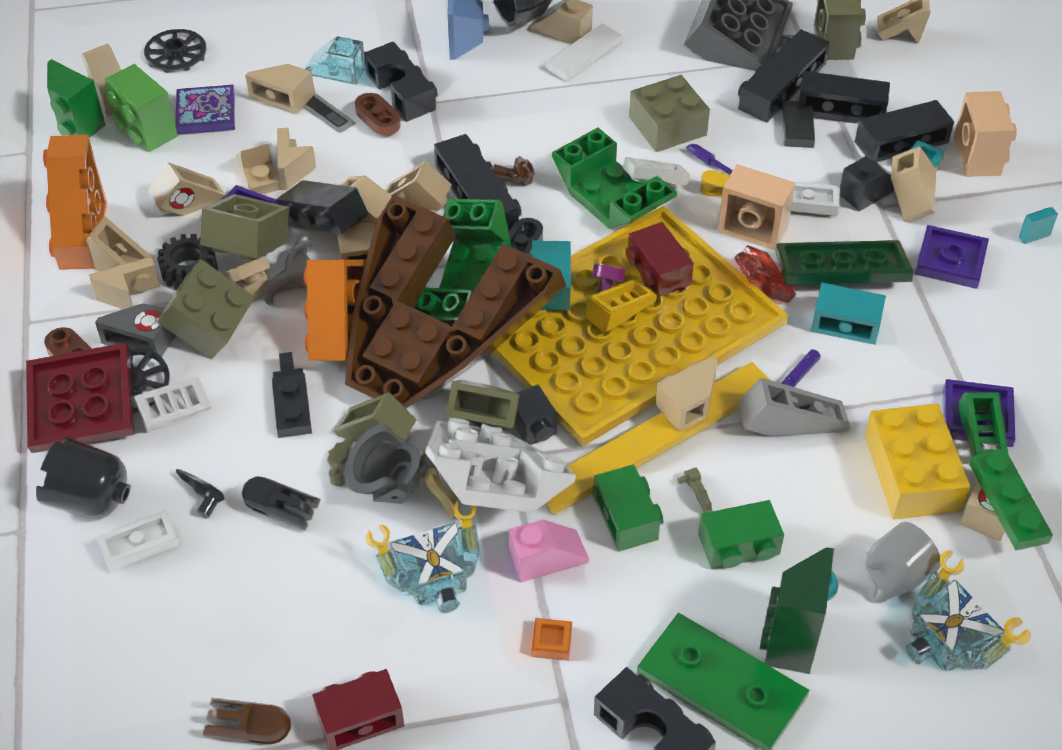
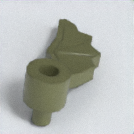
M351 437L341 443H336L334 448L328 451L327 462L331 468L328 474L333 486H340L345 483L342 464L347 461L348 452L353 444Z
M694 467L685 470L684 476L677 478L678 484L686 482L692 488L704 513L713 511L707 490L701 483V474L698 468Z

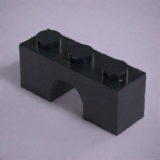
M394 41L364 52L366 75L379 90L391 86L392 106L406 122L436 110L438 92L435 84L427 80L418 65L415 66L409 59L406 51L401 50Z
M627 666L594 697L593 715L622 740L636 728L649 727L656 730L663 738L654 746V750H715L716 741L704 725L700 723L695 724L683 714L681 707L670 698L665 699L654 690L652 683L644 675H636Z

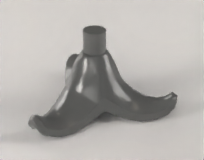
M302 236L296 241L287 255L285 269L268 282L264 290V301L269 306L273 304V295L281 286L287 284L306 286L304 270L307 267V260H310L306 253L308 251L307 248L312 247V241L309 237Z

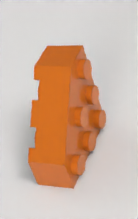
M50 136L48 149L43 150L44 167L47 168L48 183L46 208L48 213H50L51 238L49 240L50 256L55 257L59 270L95 268L86 239L106 215L107 199L89 136Z
M307 260V267L304 270V282L307 286V301L304 305V314L306 319H308V333L305 337V349L308 352V360L347 361L352 314L366 260Z

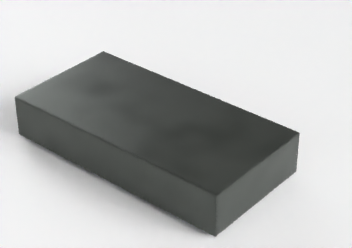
M784 100L782 107L784 146L814 148L815 131L812 102H805L804 109L798 108L799 101Z

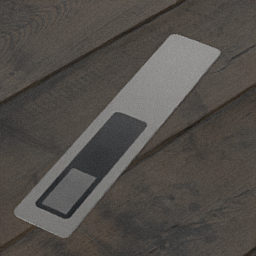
M316 93L304 105L305 109L339 133L356 124L354 120Z

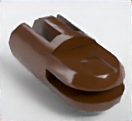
M211 697L210 706L215 709H210L207 712L206 720L214 725H205L203 736L261 744H276L288 736L291 730V719L282 707L274 704Z

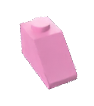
M544 519L508 529L509 555L520 583L589 563L587 552L575 529Z

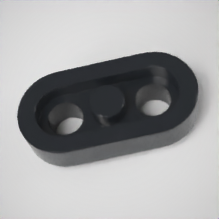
M534 218L517 220L509 231L511 247L523 253L532 254V240L543 241L542 223Z

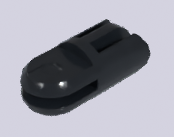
M255 476L248 479L244 483L241 492L245 505L253 511L304 531L308 527L306 521L312 519L314 515L313 509L318 508L321 501L318 497L263 476Z

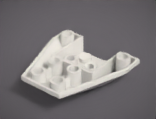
M449 418V422L437 420L426 449L427 456L460 502L465 505L533 513L573 484L576 475L565 465V461L551 457L502 429V426L482 423V426L469 425L470 422L460 418Z

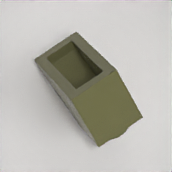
M462 379L452 381L446 416L513 429L520 394L493 385Z
M388 392L350 407L334 432L339 437L345 439L351 437L353 442H357L370 428L377 424H385L392 429L394 434L405 439L407 443L411 437L410 430L417 419Z

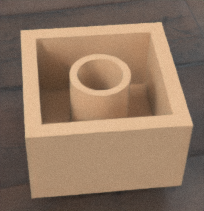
M1001 91L965 92L954 133V140L966 177L1001 176L1005 163H1008L1010 159L1011 142L1015 141L1017 136L1016 124L1012 123L1010 118L1009 104L1005 103Z
M736 164L723 187L718 232L775 251L776 244L780 243L788 228L796 182Z

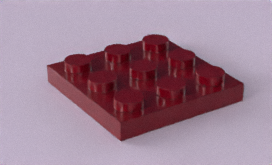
M127 343L26 360L27 448L31 453L49 451L55 441L63 443L64 437L87 444L134 435L130 349Z

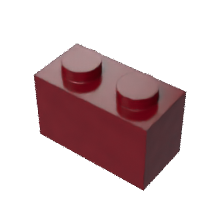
M663 222L629 233L628 248L625 250L626 258L629 264L635 266L640 272L645 286L650 287L657 297L692 285L694 262Z
M387 668L378 672L369 671L363 673L357 679L340 685H328L320 692L312 694L316 715L329 750H340L404 727L402 706Z

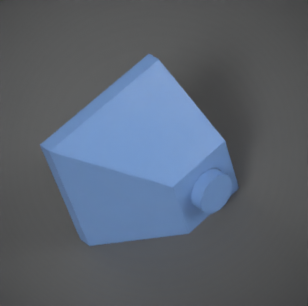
M448 0L450 60H456L483 43L484 31H489V14H484L483 2L480 0Z

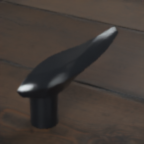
M176 469L179 477L190 485L197 494L204 497V500L197 509V513L205 518H209L217 504L225 500L222 491L191 473Z

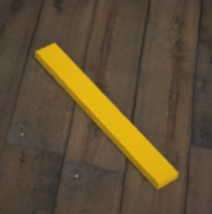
M753 362L715 382L706 419L678 432L667 417L660 413L568 465L567 467L576 475L575 482L546 502L545 505L554 515L593 494L594 475L633 464L636 468L640 467L739 410L738 401L760 378L771 379Z

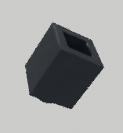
M539 384L517 392L520 394L514 427L522 440L531 445L538 441H545L557 434V412Z

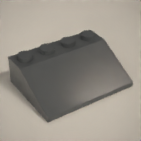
M702 0L684 45L706 60L756 71L759 66H763L770 59L771 55L777 51L793 3L789 0Z

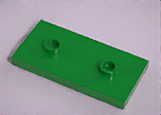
M679 612L637 666L638 674L644 675L649 681L761 750H773L808 698L810 692L806 687Z

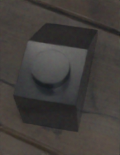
M867 156L843 169L840 196L858 211L895 192L891 180V172Z

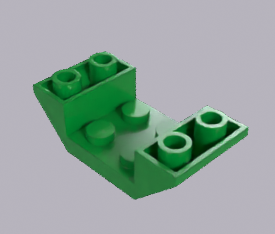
M599 127L552 152L554 163L569 194L608 228L630 224L677 197V191L658 176L644 183L633 181L631 176L622 168L623 166L616 161L617 142Z
M448 199L443 217L448 219L456 237L453 241L439 288L425 287L417 299L416 310L442 322H455L501 245L506 244L511 247L503 203L500 200Z

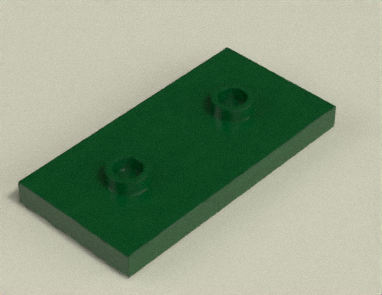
M899 240L776 244L775 254L785 285L913 281L914 272Z

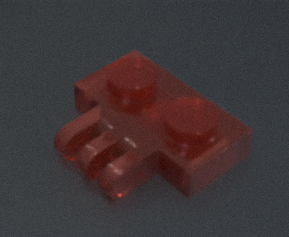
M747 245L734 257L741 271L746 274L747 280L752 284L761 286L759 289L772 301L776 299L789 303L797 295L790 285H785L781 271L768 252Z

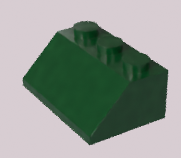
M826 547L783 571L780 586L771 587L759 646L760 650L766 651L765 664L770 667L810 674L826 615L834 548Z

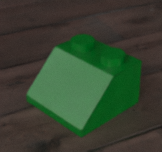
M53 59L47 62V91L51 101L50 106L56 117L59 133L62 136L88 135L90 138L106 125L94 80Z

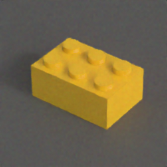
M939 403L871 410L864 436L892 519L962 512L970 490V484Z

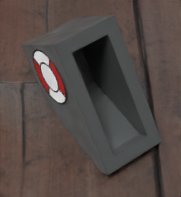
M145 303L98 317L95 321L101 344L109 346L127 343L128 347L132 349L143 348L149 350L151 348L161 357L176 335L157 323L165 308Z

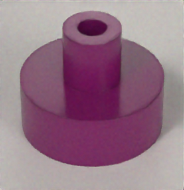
M594 264L591 277L600 280L598 292L612 288L613 283L623 284L625 270L604 264Z

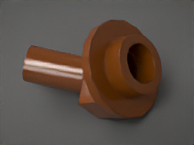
M522 156L516 157L512 169L494 164L493 167L497 177L514 181L516 184L522 182L529 185L533 182V176L535 175L532 163L528 159L525 160Z

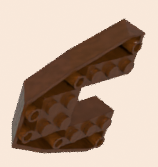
M393 194L376 221L351 321L345 385L371 398L389 392L406 409L427 399L493 353L567 285L561 270L506 244H502L453 326H450L412 307L454 241L456 234L447 218Z

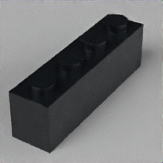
M802 29L793 37H789L778 52L775 51L763 66L757 68L754 75L748 81L745 80L740 85L738 90V96L740 97L738 109L768 123L782 109L783 101H790L801 90L804 71L819 72L826 65L830 42Z
M466 133L435 143V167L452 184L450 189L456 198L500 200L503 203L509 232L513 224L519 220V216L522 215L521 206L517 199H512L505 182L499 180L495 175L491 162H486L483 158L479 145L473 143Z

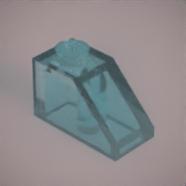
M336 36L313 53L304 69L311 71L314 77L356 85L365 70L364 43L360 40Z

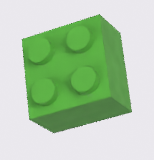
M135 63L105 78L108 90L106 98L112 106L114 113L111 116L112 120L119 130L123 129L129 134L131 140L136 145L140 144L145 150L150 152L178 137L168 91Z

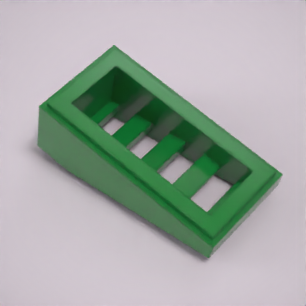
M999 392L964 393L958 403L971 456L1006 449L1008 453ZM975 410H986V414H975ZM976 421H989L990 425H977ZM978 433H992L993 437H979ZM980 444H995L996 449H981Z

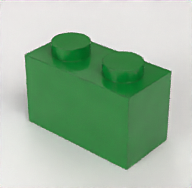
M635 465L594 475L593 497L618 552L657 541L659 539L660 525L664 522L660 506L652 503L648 481L645 476L640 477Z
M769 499L702 513L698 536L711 569H716L720 567L733 568L740 563L753 560L765 561L780 555L784 532Z

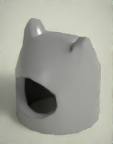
M906 521L899 523L875 541L866 553L865 565L872 582L876 586L873 597L875 602L878 603L913 591L941 567L940 553L932 539L921 528Z

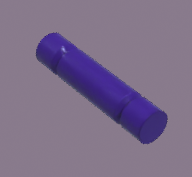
M811 349L785 377L781 384L795 387L821 358L820 353L815 349Z

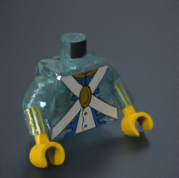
M457 501L454 506V515L457 519L461 520V527L458 528L457 523L454 522L390 542V549L386 544L390 539V530L387 526L379 525L380 531L383 534L382 542L375 541L371 531L368 530L365 536L366 542L372 548H377L378 554H376V558L386 582L404 595H412L415 602L419 605L435 601L441 613H450L460 606L457 594L467 590V578L474 574L480 554L477 527L472 525V517L475 515L476 506L470 505L471 514L463 516L458 511Z
M947 550L940 556L941 570L939 573L933 572L916 598L911 612L914 622L910 630L914 640L905 646L906 653L916 664H921L931 657L945 671L960 668L961 670L988 669L1011 651L1010 646L1013 643L1017 645L1027 644L1030 641L1031 632L1026 629L1020 635L1014 636V629L1023 623L1019 617L1008 619L1003 629L956 579L950 582L948 578L951 575L956 576L964 571L965 562L962 558L956 567L948 568L946 564L948 559L952 557L953 551Z

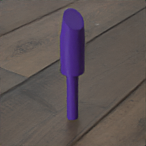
M698 144L686 146V149L707 165L713 164L731 175L733 170L716 160L715 155Z

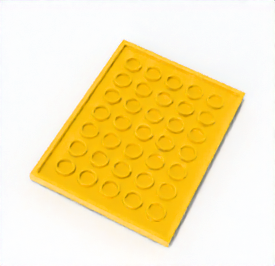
M663 205L571 255L570 310H539L501 344L493 354L526 388L539 384L557 412V421L584 447L655 404L657 383L666 376L675 375L689 368L693 363L704 361L712 356L717 358L718 366L786 325L789 315ZM663 222L694 262L692 285L657 297L654 303L616 328L605 333L602 332L585 317L588 297L599 293L600 280L591 277L594 264H604L625 270L623 283L637 279L645 286L640 272L635 266H631L626 258L625 250L628 248L629 233ZM613 283V284H612V287H615V286L620 285V284H618V283Z

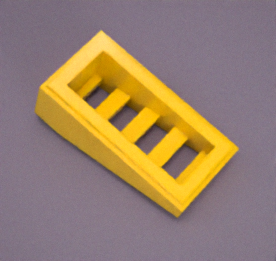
M633 279L589 296L585 317L605 333L654 303L657 295L637 279Z

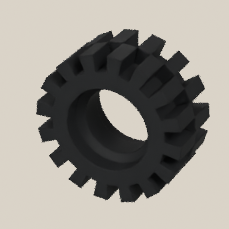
M181 234V239L179 240L174 236L170 238L171 244L164 242L162 244L163 249L158 250L157 261L163 282L165 281L169 288L173 286L174 290L177 291L186 275L200 259L218 271L215 252L211 247L200 245L201 236L197 239L196 234H191L190 238H186V234ZM187 260H197L189 265H179Z

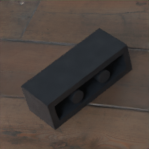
M804 71L798 108L804 109L805 102H812L813 116L859 122V119L887 112L890 82Z
M933 100L859 119L854 142L865 156L875 162H881L911 150L917 140L934 147L948 144L955 121L938 100Z
M302 180L276 199L278 205L289 207L288 225L336 234H344L369 215L357 187Z

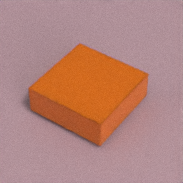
M535 618L531 657L569 661L573 621Z

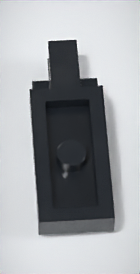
M292 352L279 353L281 371L273 372V378H271L278 438L312 434L307 384L303 368L295 369Z

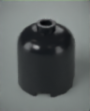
M68 437L63 438V443L55 441L47 452L40 468L41 471L47 472L43 487L36 486V500L41 505L86 518L99 519L107 517L119 504L126 502L131 485L127 483L126 466L119 457Z

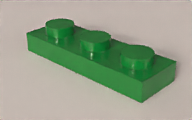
M1006 449L972 456L969 465L1015 551L1050 543L1053 534Z

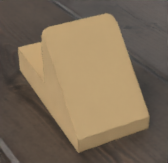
M910 0L878 15L877 31L881 39L885 40L892 36H897L908 29L916 42L919 43L931 14L930 0Z
M289 127L277 128L278 174L281 191L290 189L316 168L313 146L297 147L296 139L290 138Z
M269 144L242 150L237 153V160L249 190L262 195L281 190L280 180L272 163Z
M266 256L227 270L224 273L227 278L255 296L252 301L254 302L264 298V290L269 282L264 270L271 267Z
M152 257L88 274L96 300L120 309L133 306L130 295L160 287Z

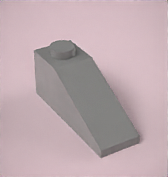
M760 378L738 401L744 429L769 436L845 432L850 428L843 401L764 378Z

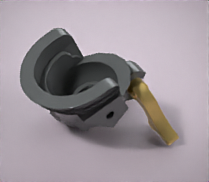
M385 424L375 425L357 440L348 455L345 465V480L352 491L360 494H373L374 502L402 504L409 494L419 486V481L422 477L429 490L441 501L450 518L455 517L454 506L458 498L454 492L449 491L442 484L439 471L426 454L427 448L423 450V455L421 456L418 447L412 443H406L405 439L394 434L392 429Z

